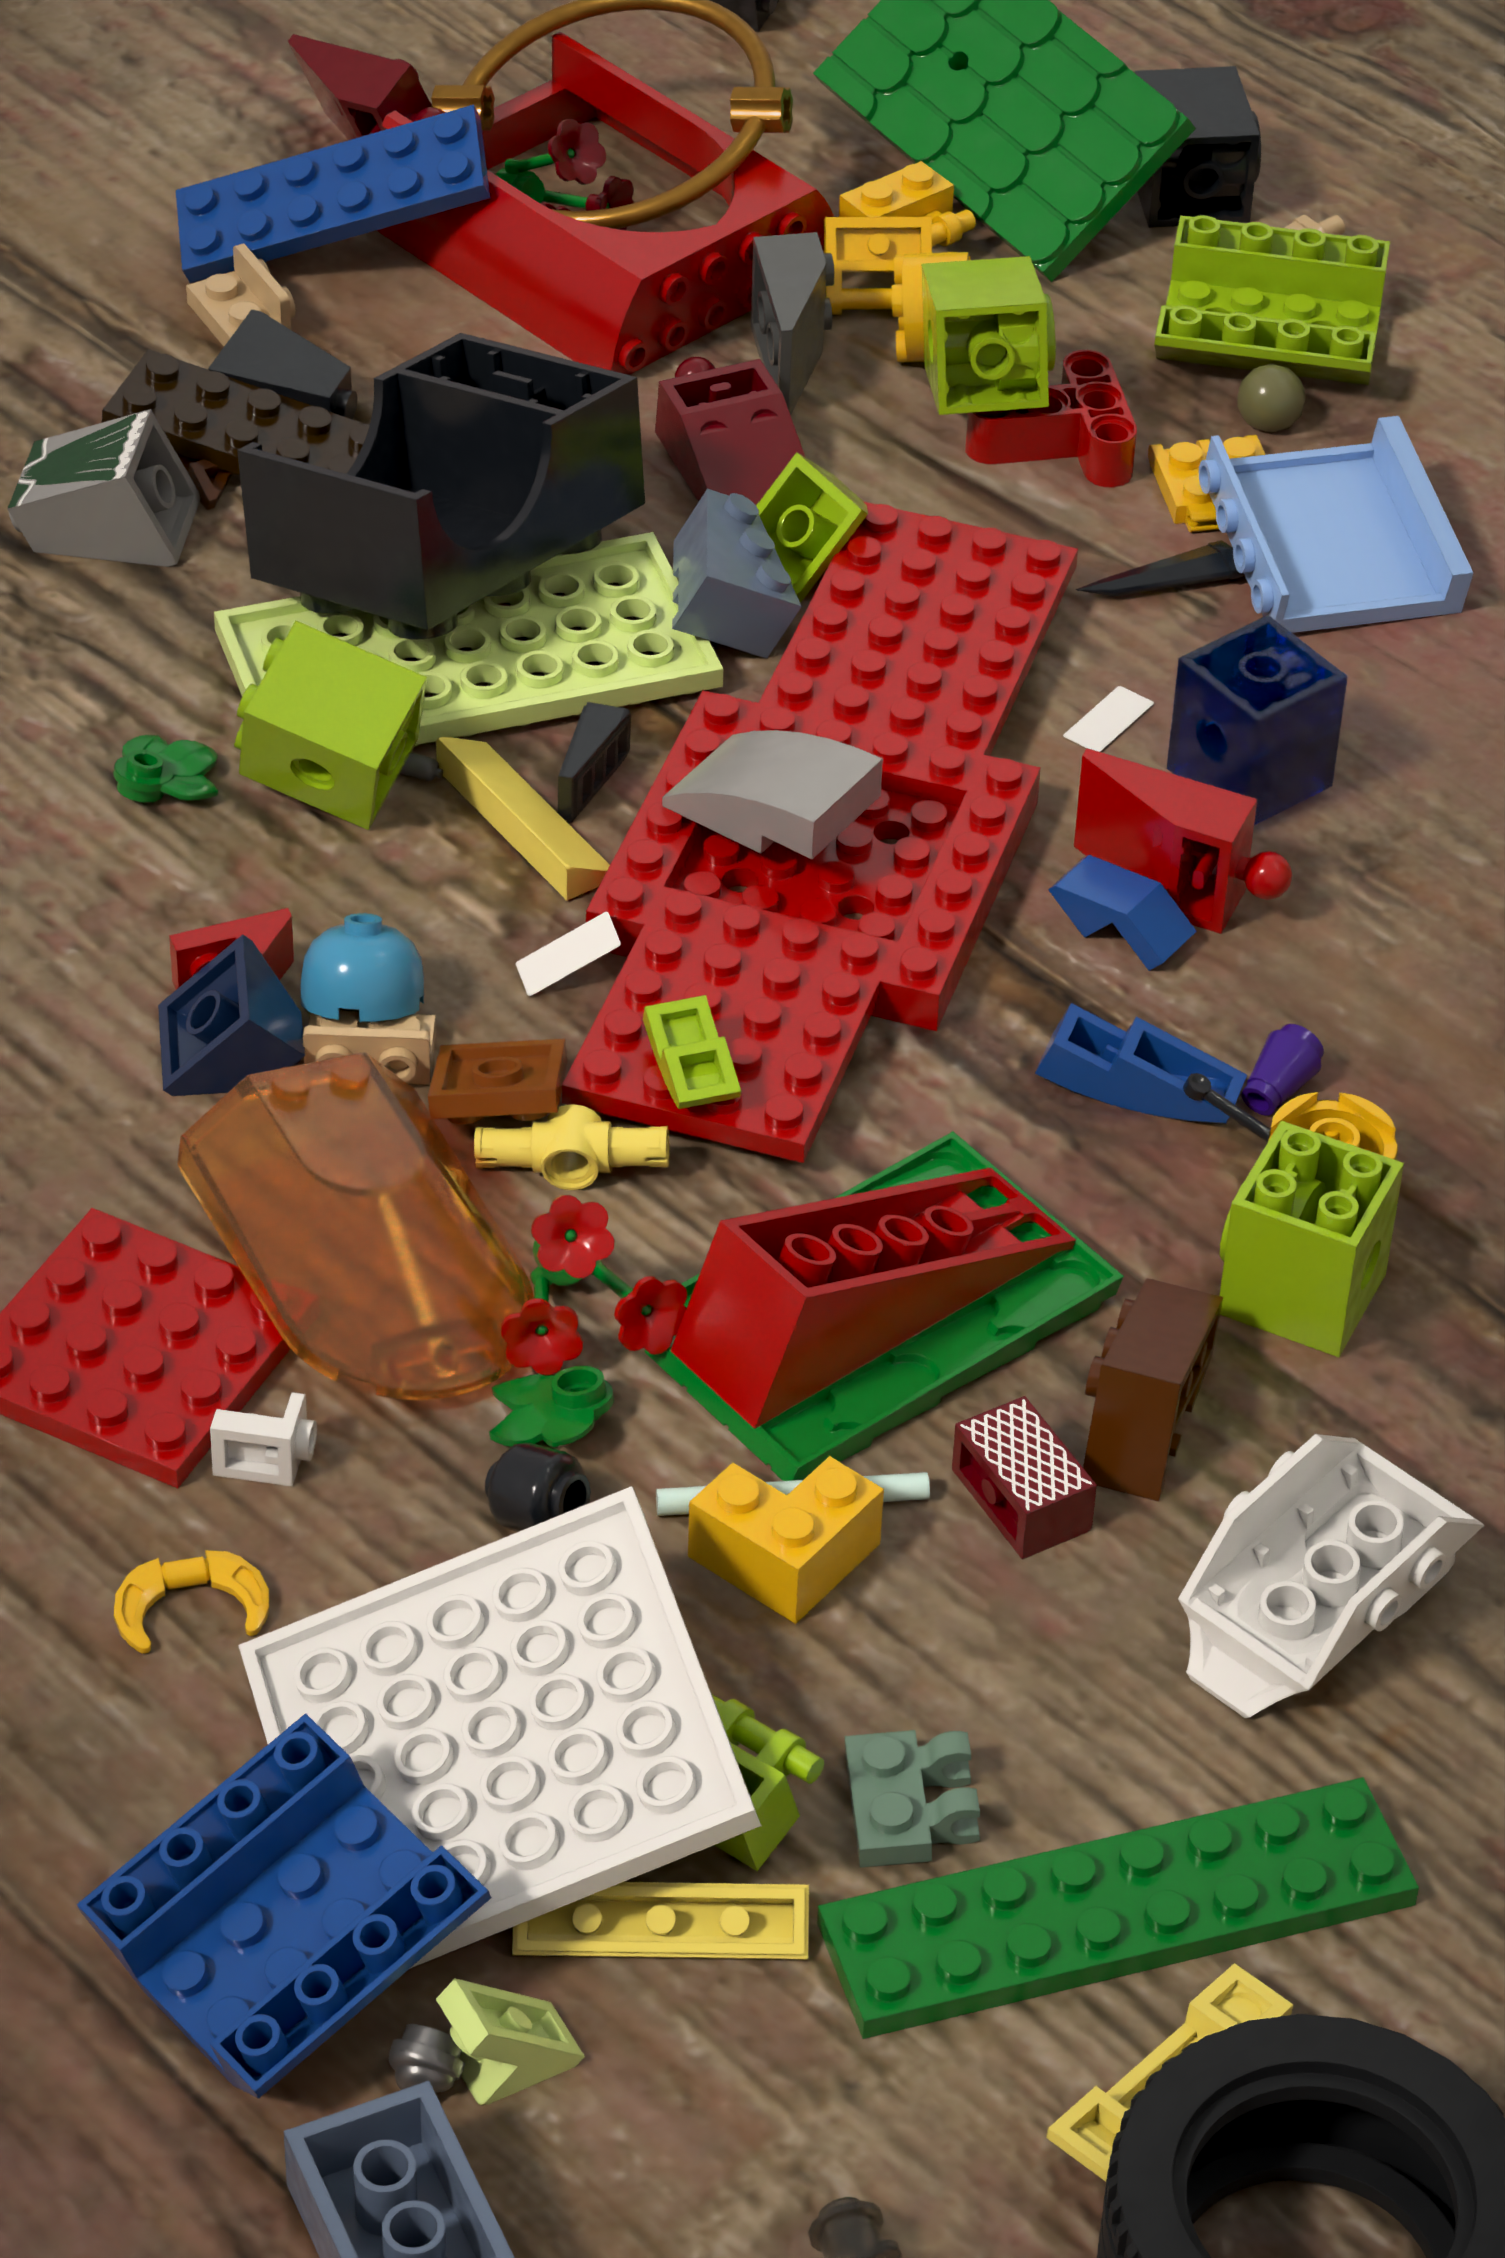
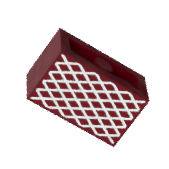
M1026 1396L955 1424L952 1471L1022 1560L1083 1535L1092 1529L1097 1485Z

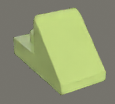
M456 1978L436 1998V2001L452 2025L450 2035L455 2044L462 2050L459 2059L465 2063L461 2077L476 2102L480 2105L491 2104L576 2067L585 2057L558 2012L549 2001Z

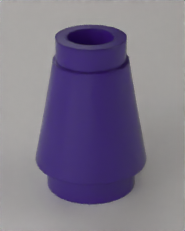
M1286 1024L1280 1030L1272 1031L1268 1035L1246 1087L1242 1091L1241 1095L1245 1104L1258 1114L1265 1116L1273 1114L1276 1108L1280 1107L1321 1070V1058L1323 1057L1324 1049L1320 1040L1311 1031L1296 1024Z

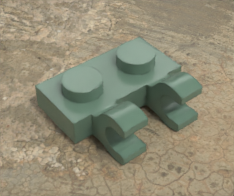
M915 1730L844 1736L845 1760L860 1868L932 1861V1844L951 1843L963 1845L980 1840L977 1818L980 1817L977 1789L962 1787L971 1784L968 1762L971 1760V1750L968 1732H944L932 1738L927 1744L919 1747ZM942 1786L955 1788L944 1792L935 1801L926 1803L924 1787Z

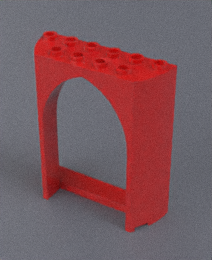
M558 32L552 35V80L495 107V119L491 130H482L490 198L376 230L572 361L630 375L751 311L753 237L817 232L824 253L825 217H834L827 201L816 188L754 150L751 151L745 161L728 178L712 189L726 200L729 208L725 215L716 225L684 231L638 232L607 228L582 222L549 209L490 172L489 169L505 162L508 158H513L550 140L557 135L559 123L566 119H574L579 124H582L596 117L690 177L695 176L716 160L734 140L730 135L564 33ZM393 111L385 116L381 126L390 129L411 123L412 121L397 111Z

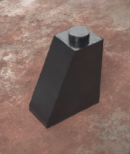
M251 310L208 368L210 371L220 372L239 381L272 390L277 394L312 406L322 407L329 412L350 419L354 418L357 409L358 396L356 391H352L351 367L261 311Z

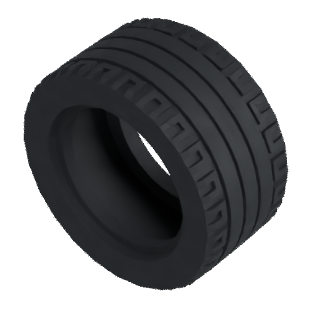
M1307 2014L1249 2020L1231 2026L1228 2029L1205 2036L1198 2042L1191 2043L1182 2050L1181 2054L1164 2062L1161 2070L1152 2073L1148 2078L1145 2089L1137 2092L1133 2097L1130 2109L1124 2112L1120 2132L1116 2133L1110 2156L1097 2258H1211L1202 2245L1193 2224L1203 2213L1225 2197L1242 2189L1277 2181L1323 2183L1360 2195L1375 2203L1398 2220L1416 2240L1426 2258H1505L1504 2113L1498 2104L1491 2099L1489 2094L1451 2060L1402 2033L1352 2018Z

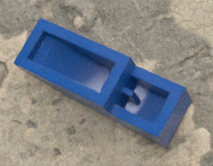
M1073 1003L1069 1005L1052 1033L1035 1071V1074L1064 1088L1113 1106L1154 1116L1215 1123H1226L1230 1116L1205 1099L1197 1101L1189 1098L1183 1089L1188 1077L1193 1073L1206 1076L1211 1082V1089L1234 1105L1247 1077V1074L1137 1016L1126 1032Z

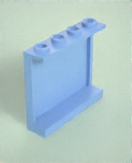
M1399 416L1378 418L1371 443L1231 459L1220 436H1211L1206 460H1202L1199 465L1200 486L1205 494H1209L1216 508L1218 528L1222 533H1227L1233 547L1235 567L1239 573H1244L1251 588L1253 608L1256 613H1262L1271 635L1462 612L1473 571Z

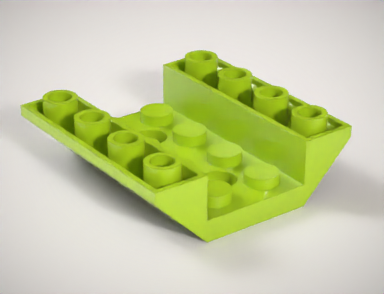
M1180 215L1174 244L1166 305L1161 306L1155 334L1156 358L1246 370L1275 364L1287 367L1297 376L1369 385L1390 241L1376 240L1367 235L1344 236L1327 234L1311 228L1295 230L1271 227L1261 222L1239 223L1217 220L1206 215L1195 217Z

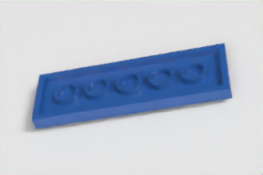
M474 104L177 189L176 202L182 271L189 283L209 278L215 274L234 271L233 247L243 243L257 259H263L266 262L489 199L490 191L481 119Z

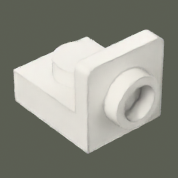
M291 1393L284 1418L216 1409L210 1427L213 1476L293 1487L300 1461H310L312 1459L316 1444L317 1422L307 1419L306 1394Z

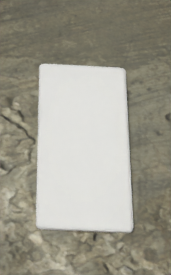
M1118 686L1063 736L1085 748L1101 752L1146 712L1154 702L1122 686Z
M604 912L516 962V966L527 995L532 996L609 953L619 947L621 942L609 913Z

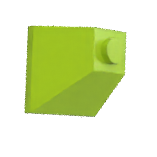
M796 452L756 505L762 523L775 544L774 548L779 559L791 578V584L800 603L828 568L834 555L840 552L868 515L867 505L835 475Z

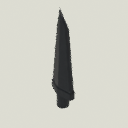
M1220 540L1191 551L1103 578L1076 590L1114 597L1228 578L1231 580L1243 577L1244 573H1239L1235 567L1233 547Z

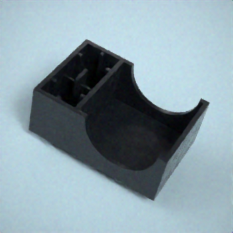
M459 333L374 378V403L370 426L363 446L346 474L262 451V445L255 442L237 450L251 578L300 592L302 606L310 611L341 613L358 609L388 618L390 632L406 639H431L453 631L458 625V612L486 596H504L523 590L531 582L530 570L558 554H576L595 548L602 540V528L645 504L637 377L464 333Z

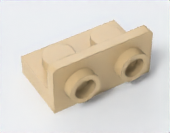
M244 243L233 247L234 271L226 274H215L205 280L186 285L188 305L223 346L226 345L251 310L261 311L291 330V318L296 313L291 292L286 286H280L270 274L265 261L257 259Z
M339 1011V1020L310 1013L309 1025L304 1028L303 1033L305 1080L430 1085L436 1037V1015L412 1014L393 1020L359 1022V1012Z

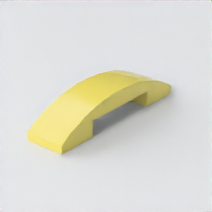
M1234 1963L1189 2003L1186 2020L1181 2027L1106 2093L1097 2086L1090 2090L1048 2128L1046 2138L1106 2182L1113 2141L1116 2133L1120 2132L1124 2112L1130 2109L1131 2100L1136 2093L1145 2089L1146 2081L1152 2073L1161 2070L1164 2062L1178 2056L1188 2045L1198 2042L1205 2036L1249 2020L1291 2015L1293 2004Z

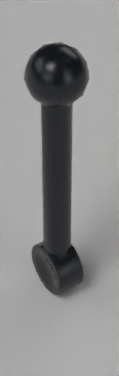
M1193 1073L1188 1077L1183 1089L1189 1098L1197 1101L1205 1099L1268 1142L1270 1128L1212 1090L1211 1082L1206 1076Z

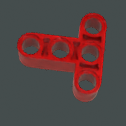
M1077 350L1066 355L1063 360L1061 384L1048 385L1049 407L974 412L967 415L965 452L969 458L983 464H1006L1078 457L1085 477L1097 486L1115 488L1125 485L1133 477L1137 426L1109 358L1101 352Z

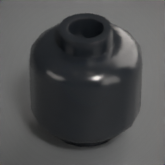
M532 1443L515 1444L509 1448L490 1467L485 1480V1492L493 1517L498 1524L516 1532L590 1503V1483L578 1459L565 1451Z

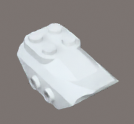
M1315 1434L1295 1453L1287 1451L1280 1456L1271 1468L1268 1477L1250 1493L1243 1491L1232 1500L1225 1511L1219 1528L1180 1594L1178 1600L1188 1616L1191 1639L1190 1657L1186 1673L1191 1681L1244 1718H1249L1286 1697L1308 1691L1372 1630L1382 1631L1387 1628L1394 1619L1410 1609L1443 1578L1455 1562V1553L1484 1524L1355 1438Z

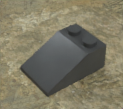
M817 232L753 237L751 329L760 360L782 391L790 415L823 353L824 330L832 329V307L830 299L825 298L826 286L834 285V262L831 253H823Z

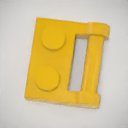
M825 217L824 253H831L834 262V285L826 286L825 298H829L831 302L832 315H841L842 310L892 309V288H842V273L894 272V256L932 253V217Z

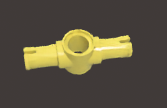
M564 1105L559 1107L558 1113H550L547 1117V1122H533L532 1127H476L474 1135L475 1164L477 1169L495 1167L532 1168L534 1173H542L551 1185L560 1189L578 1190L591 1185L596 1180L598 1173H611L612 1167L649 1166L668 1168L670 1159L668 1126L649 1128L612 1127L610 1121H601L600 1116L592 1109L581 1105Z

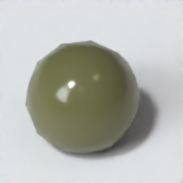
M1275 364L1264 365L1254 368L1242 380L1237 396L1238 409L1242 418L1253 429L1272 434L1289 429L1301 417L1306 399L1305 390L1301 380L1289 368Z

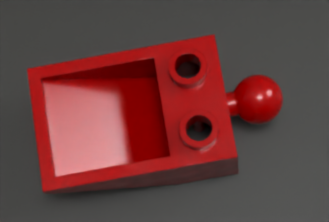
M1086 748L1082 755L1074 847L1085 856L1092 855L1160 882L1193 926L1222 934L1243 897L1246 888L1257 898L1272 900L1282 896L1288 890L1292 881L1291 866L1282 855L1272 851H1265L1250 858L1257 799Z

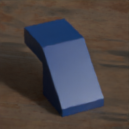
M1092 855L1081 859L1048 889L1084 938L1113 923L1148 971L1164 963L1197 932L1160 882Z

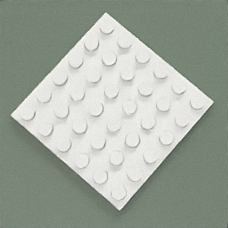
M632 1486L238 1645L268 1744L306 1713L351 1757L364 1786L425 1846L434 1852L442 1845L489 1891L492 1898L412 1967L761 1826L641 1505Z

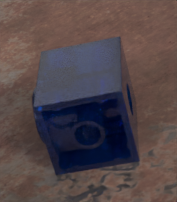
M1269 615L1178 658L1167 769L1175 775L1257 799L1254 826L1332 787L1348 676Z

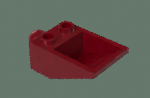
M295 34L288 40L325 114L348 140L386 130L381 125L385 116L393 111H397L412 122L446 113L440 108L432 107V103L429 101L419 81L418 72L411 64L402 59L393 60Z
M690 357L678 366L675 378L659 381L655 433L698 501H700L705 491L710 489L728 496L732 493L743 495L757 505L796 452L805 457L783 393L760 359L715 368L709 360L703 357Z

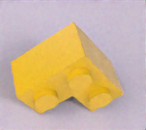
M831 1456L823 1461L788 1495H785L732 1462L689 1502L688 1557L796 1624L880 1545L884 1489Z

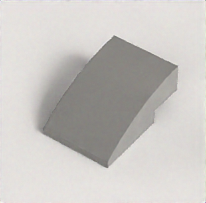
M767 730L734 734L662 797V806L760 854L773 842H777L801 855L813 859L881 796L883 758L829 738L800 732Z

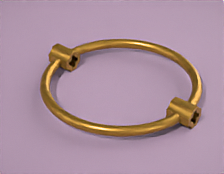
M575 0L538 15L506 35L479 60L463 85H435L431 96L432 107L440 108L445 112L474 104L481 119L482 130H491L495 119V98L491 86L486 85L521 50L547 34L569 24L608 13L657 10L696 17L726 32L739 44L747 55L755 82L754 87H734L730 97V122L733 132H739V134L730 146L704 170L682 184L659 195L633 204L591 211L554 210L582 222L613 229L634 226L660 218L696 201L722 183L745 161L763 133H789L793 122V98L790 87H775L773 63L759 35L737 14L710 0Z

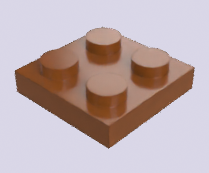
M565 1038L440 1045L428 1093L430 1119L447 1118L455 1124H470L482 1120L485 1116L511 1115L516 1120L531 1121L543 1118L548 1113H558L562 1083L565 1078L568 1062Z

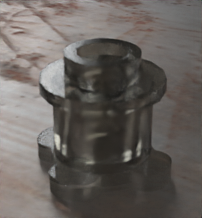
M855 2197L836 2199L820 2210L818 2217L811 2223L808 2230L811 2246L817 2251L822 2252L824 2258H902L900 2247L896 2241L883 2240L880 2232L884 2223L880 2207L873 2202L860 2201Z

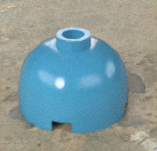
M357 913L346 916L344 924L331 927L314 939L304 956L301 974V1006L310 1013L339 1020V1008L359 1010V1022H376L399 1019L415 1014L419 1011L420 1002L424 1004L422 958L414 942L396 928L382 925V918L378 915Z

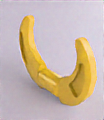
M205 1550L206 1558L201 1556L164 1562L162 1566L160 1565L159 1558L137 1566L126 1576L115 1594L114 1621L121 1637L128 1645L142 1654L149 1653L151 1651V1641L144 1632L143 1619L147 1610L156 1601L165 1596V1588L171 1590L207 1584L210 1580L212 1588L220 1589L235 1596L243 1604L247 1613L245 1632L249 1636H255L262 1629L269 1614V1588L257 1568L241 1556L228 1551Z

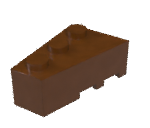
M1146 1278L1136 1299L1126 1298L1124 1300L1117 1328H1109L1102 1356L1094 1357L1085 1389V1395L1095 1397L1083 1468L1097 1486L1159 1502L1165 1485L1169 1455L1176 1456L1182 1435L1174 1432L1184 1411L1192 1412L1213 1355L1223 1297Z

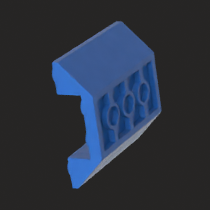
M305 1713L81 1900L77 1906L144 1993L234 2087L259 2099L492 1897L489 1891L442 1845L432 1852L364 1786L351 1757Z

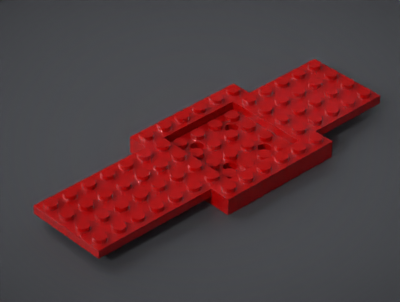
M864 502L867 505L868 515L840 552L834 555L759 702L702 690L586 910V922L604 912H608L621 942L619 947L609 953L625 956L627 959L562 1083V1104L581 1105L595 1112L655 1127L668 1126L671 1131L804 1163L871 1016L937 1032L1038 804L1041 767L990 755L1077 567L1078 548L1060 545L1050 540H1037L1005 533L996 528H982L950 521L941 516H928L900 510L886 504ZM779 730L820 736L854 746L883 758L881 796L813 859L801 855L777 842H773L760 854L663 807L662 797L730 736L750 731ZM896 839L898 841L895 844H887L880 840ZM735 886L747 887L744 892H735L729 888ZM856 913L864 916L859 920L849 919L844 915ZM706 995L718 1037H725L741 1088L740 1098L678 1109L669 1093L654 1056L643 1022L645 1006Z

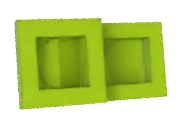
M706 995L645 1006L643 1022L665 1084L678 1109L740 1098L741 1088L725 1037H718Z

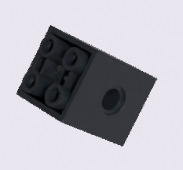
M1236 66L1135 71V74L1188 117L1196 128L1137 191L1148 227L1178 226L1180 215L1190 217L1206 215L1217 220L1250 223L1254 183L1259 177L1261 167V134L1258 118L1250 108Z

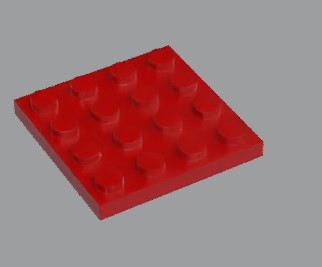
M91 1208L0 1313V1415L178 1489L211 1448L210 1427L216 1409L240 1412L317 1317V1299L314 1296Z

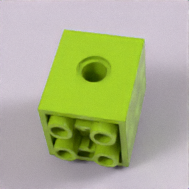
M1023 256L921 264L924 365L938 414L947 415L1049 407L1048 371H1053L1056 359L1054 314L1051 298L1048 294L1043 293L1031 257Z
M295 620L285 640L276 638L271 644L263 664V671L266 674L259 686L251 683L241 698L237 717L242 718L243 722L234 743V747L241 750L239 774L369 830L418 740L427 677Z
M1281 1120L1246 1180L1239 1188L1225 1221L1220 1241V1258L1224 1262L1219 1295L1223 1297L1220 1315L1340 1357L1387 1272L1404 1163Z

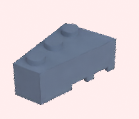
M707 489L674 539L673 576L679 578V584L673 592V602L678 604V612L672 620V629L768 658L802 605L791 584V578L785 571L774 548L775 544L762 523L757 506L745 496L737 493H732L728 496Z

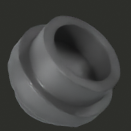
M407 2024L402 2039L393 2040L389 2053V2063L395 2070V2080L401 2090L430 2081L434 2092H444L454 2085L455 2080L460 2079L465 2063L459 2059L462 2050L455 2044L450 2034L418 2024Z

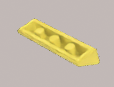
M452 737L437 738L436 758L439 768L443 769V776L567 901L599 887L610 864L487 742Z
M622 1882L513 1926L512 1956L808 1960L809 1885Z

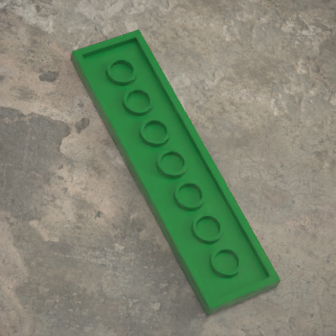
M1364 1777L818 1905L817 1925L862 2039L1415 1906L1419 1886Z

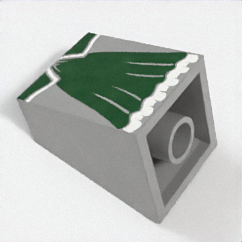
M149 409L34 441L7 509L14 528L24 535L33 552L169 567L178 564L201 498L198 489L152 410Z

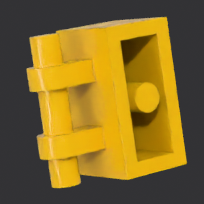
M922 161L908 165L877 180L867 182L858 188L841 194L839 197V217H932V246L937 244L948 246L961 240L963 233L974 229L976 226L975 217L970 210L966 209L956 214L953 213L954 185Z

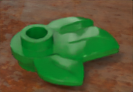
M158 735L137 736L123 746V757L119 758L114 765L113 776L118 782V792L133 801L155 802L162 799L164 793L183 800H200L218 795L217 787L204 777L217 764L218 754L211 747L196 741L178 740L169 745Z
M574 1366L561 1370L555 1375L534 1374L492 1387L493 1395L513 1411L489 1431V1436L492 1441L508 1447L521 1443L536 1444L541 1440H544L551 1447H560L574 1443L587 1435L594 1428L595 1421L612 1407L614 1403L612 1386L604 1380V1375L599 1369L591 1366Z

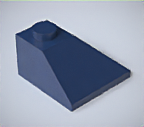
M243 934L158 1005L163 1091L171 1096L262 1091L282 1074L291 1072L305 1056L302 1012L253 941Z

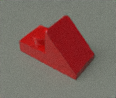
M289 908L169 935L172 982L176 990L242 934L253 941L275 975L281 980L294 962L292 915Z

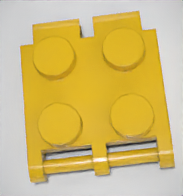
M1257 435L1232 437L1223 443L1230 459L1265 455ZM1197 440L1196 444L1179 442L1169 449H1163L1162 444L1149 445V463L1174 524L1185 523L1189 532L1219 529L1216 521V508L1210 495L1202 491L1199 482V465L1202 460H1206L1210 440Z

